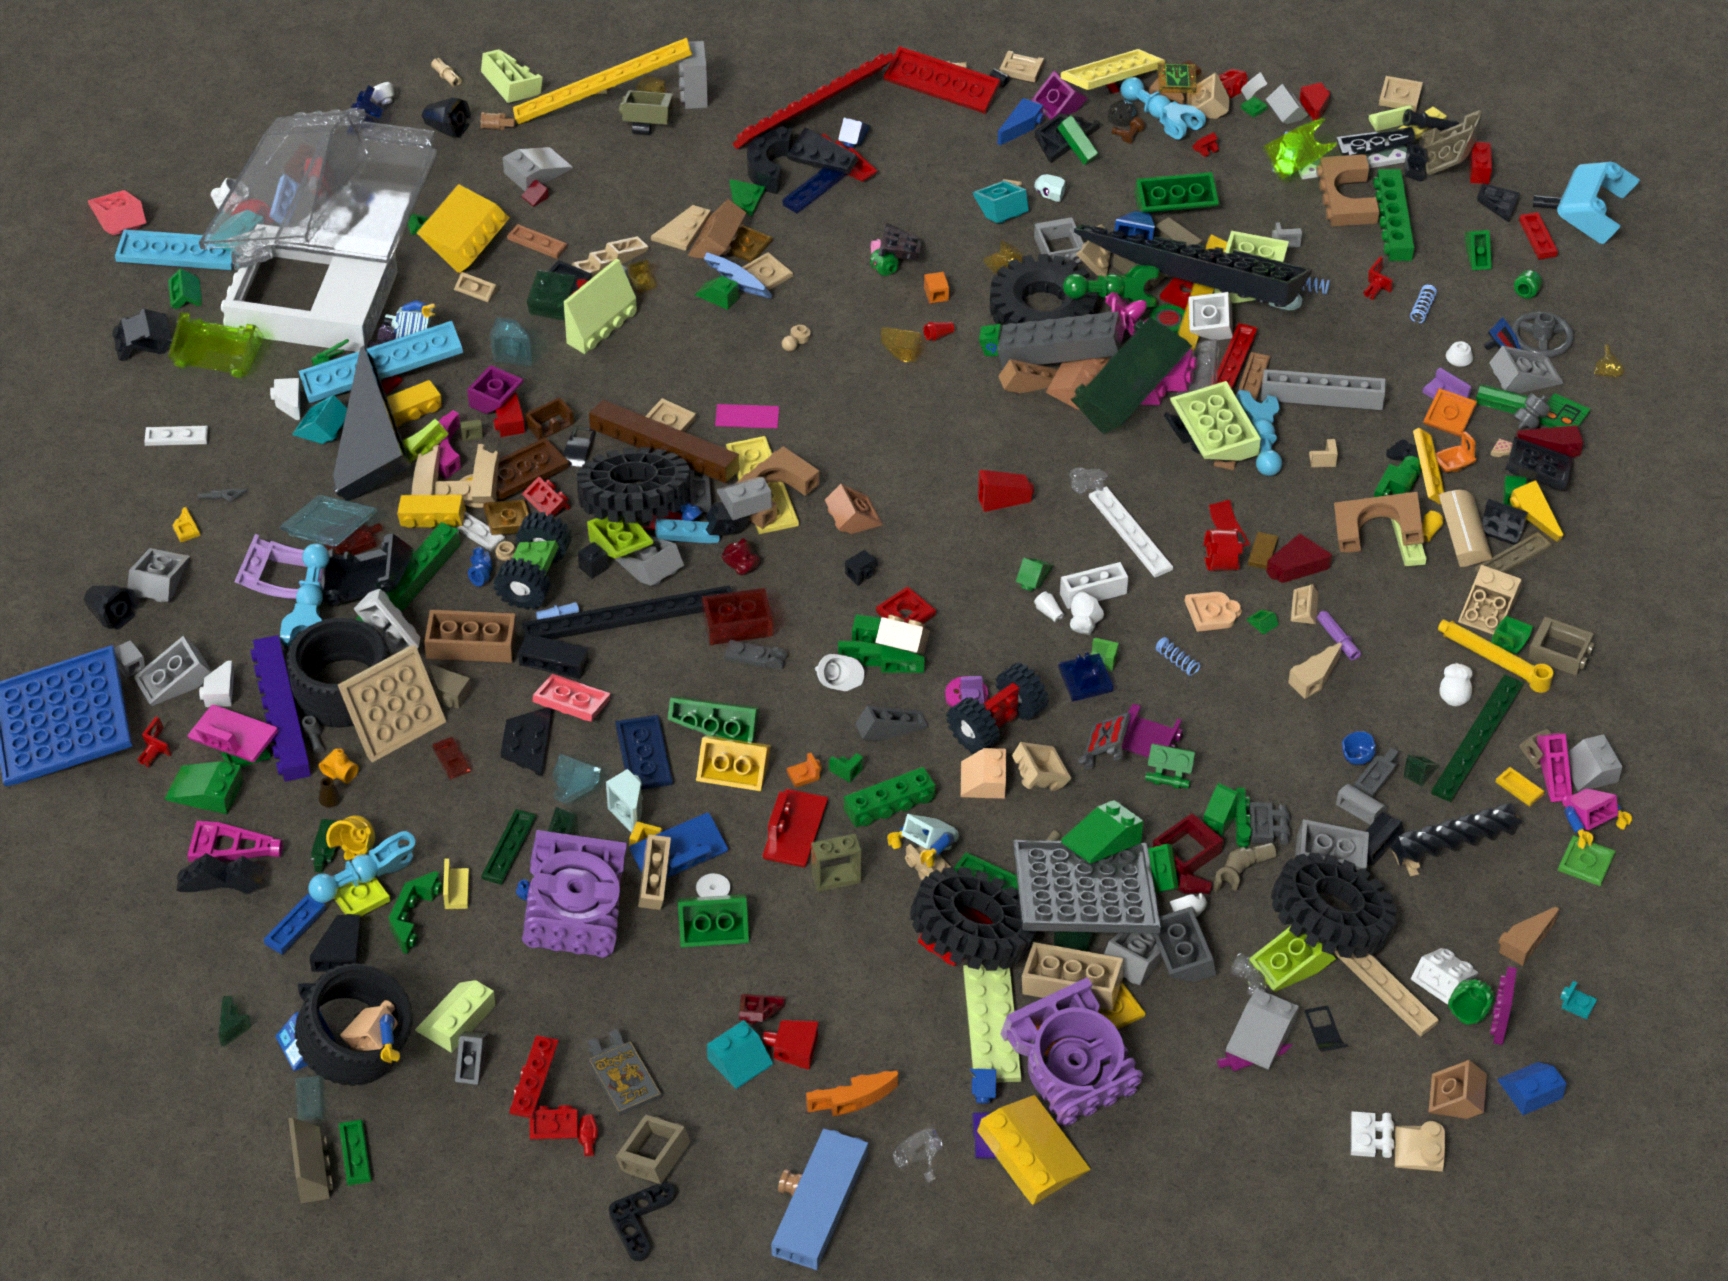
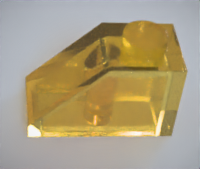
M881 327V343L894 358L903 362H916L920 349L921 333Z

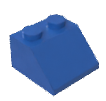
M1540 1062L1498 1078V1082L1522 1115L1562 1099L1567 1084L1554 1066Z

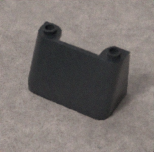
M389 534L384 536L382 547L378 550L355 556L348 551L344 552V555H336L335 550H328L330 559L327 566L322 569L321 578L323 599L331 605H339L343 602L363 598L369 592L381 589L383 592H391L397 588L411 563L414 549L396 535Z

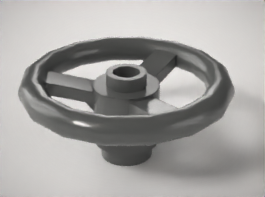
M1534 311L1523 314L1514 321L1511 328L1519 341L1521 350L1543 354L1549 358L1565 353L1571 348L1574 341L1573 329L1568 322L1558 315L1549 312ZM1535 319L1534 324L1527 322ZM1519 329L1533 332V337L1539 341V349L1524 343L1519 336ZM1565 332L1566 340L1564 344L1558 348L1547 350V341L1552 338L1553 333Z

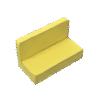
M445 859L443 887L445 909L468 908L469 868L450 869V860Z

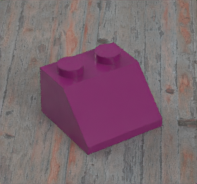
M1053 71L1031 101L1042 104L1043 113L1051 120L1059 113L1069 115L1078 111L1087 100V97L1074 84L1061 79V74Z
M490 365L467 389L469 407L485 414L501 407L524 383V379Z

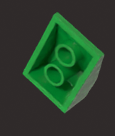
M222 761L183 765L177 773L165 800L227 815L243 783L241 766Z
M1113 800L1096 807L1061 839V843L1091 864L1140 844L1144 821Z

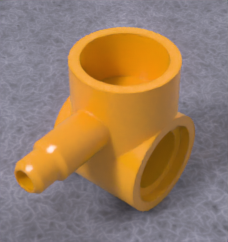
M334 749L319 763V768L324 775L333 780L337 778L346 784L357 776L359 770L358 765L349 760L343 749Z

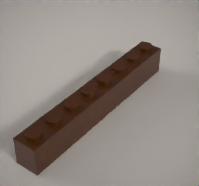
M602 400L589 412L590 429L639 449L640 447L651 448V453L656 449L666 450V455L671 452L677 454L679 459L683 458L687 462L691 470L721 482L727 483L739 471L738 453L608 401Z

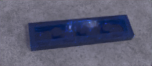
M823 168L782 199V205L797 214L844 178L847 173Z

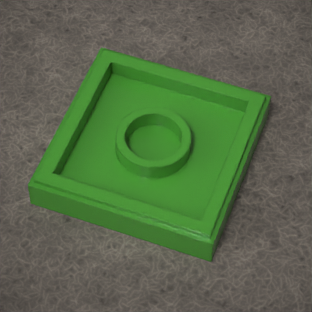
M1573 835L1558 867V871L1601 886L1616 851L1593 842L1589 846L1586 841L1584 849H1581L1577 844L1579 837Z

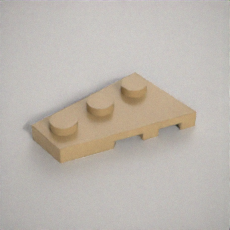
M692 205L651 235V240L687 251L711 215V210Z
M1087 241L1076 255L1097 276L1102 275L1105 277L1107 275L1111 252Z

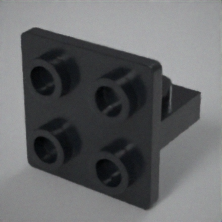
M1488 499L1482 520L1485 535L1513 545L1517 544L1529 522L1527 520L1528 512Z

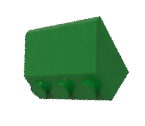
M745 894L677 899L681 947L749 943L747 900Z

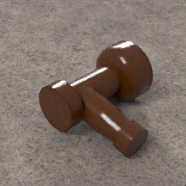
M1134 117L1130 122L1131 128L1129 131L1113 127L1112 134L1121 136L1122 141L1131 144L1135 134L1143 131L1145 128V122L1141 118Z

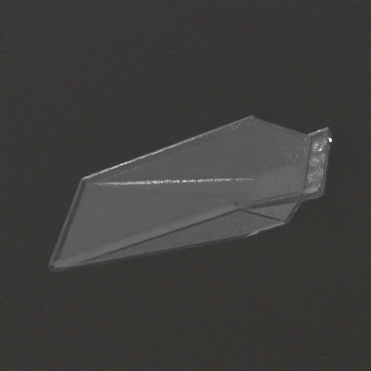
M350 108L345 111L334 109L329 112L318 110L312 113L298 112L294 116L277 117L263 134L200 239V248L216 249L309 243L370 162L360 127L361 122L366 117L365 110H357V108Z
M361 121L355 133L331 137L324 135L275 239V248L391 264L437 157V149H434L432 146L435 131Z

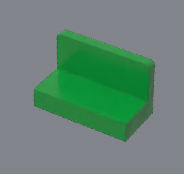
M180 268L168 280L171 307L179 309L186 301L196 306H201L199 278Z

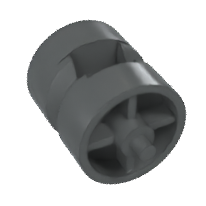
M1530 393L1525 400L1526 408L1521 407L1515 412L1513 417L1519 421L1520 425L1518 428L1520 430L1523 427L1526 428V426L1529 429H1537L1540 425L1538 418L1546 417L1552 410L1545 403L1546 397L1544 395L1542 398H1538Z

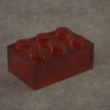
M765 588L702 597V612L710 645L728 643L730 640L742 641L773 636V618Z

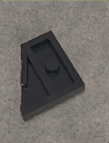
M1483 183L1478 193L1477 201L1509 222L1519 200L1520 193Z

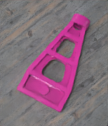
M196 821L187 857L189 862L199 859L206 853L220 861L236 860L241 856L246 858L261 856L281 857L283 840L273 839V837L220 822ZM223 835L233 838V846L226 850H215L217 837ZM241 840L256 841L255 848L240 850Z

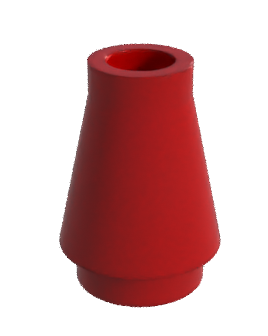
M928 322L923 327V333L927 340L935 341L954 333V325L952 322Z

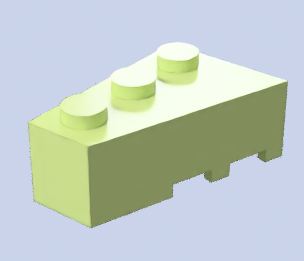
M499 49L483 53L481 72L507 103L541 94L543 78L541 75L532 74L529 72L530 68L527 66L521 67L514 58Z

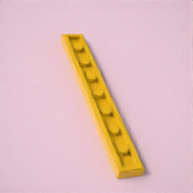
M1211 234L1205 249L1219 247L1224 248L1223 252H1225L1228 242ZM1194 283L1190 297L1212 294L1214 288ZM1189 300L1172 352L1182 356L1185 349H1193L1194 353L1199 337L1196 334L1190 333Z

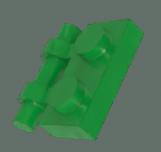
M1152 743L1148 766L1156 767L1155 773L1146 772L1145 780L1151 781L1155 785H1160L1161 783L1172 785L1176 789L1180 787L1189 789L1190 780L1182 779L1183 772L1192 773L1196 751ZM1163 769L1176 771L1175 777L1162 775Z

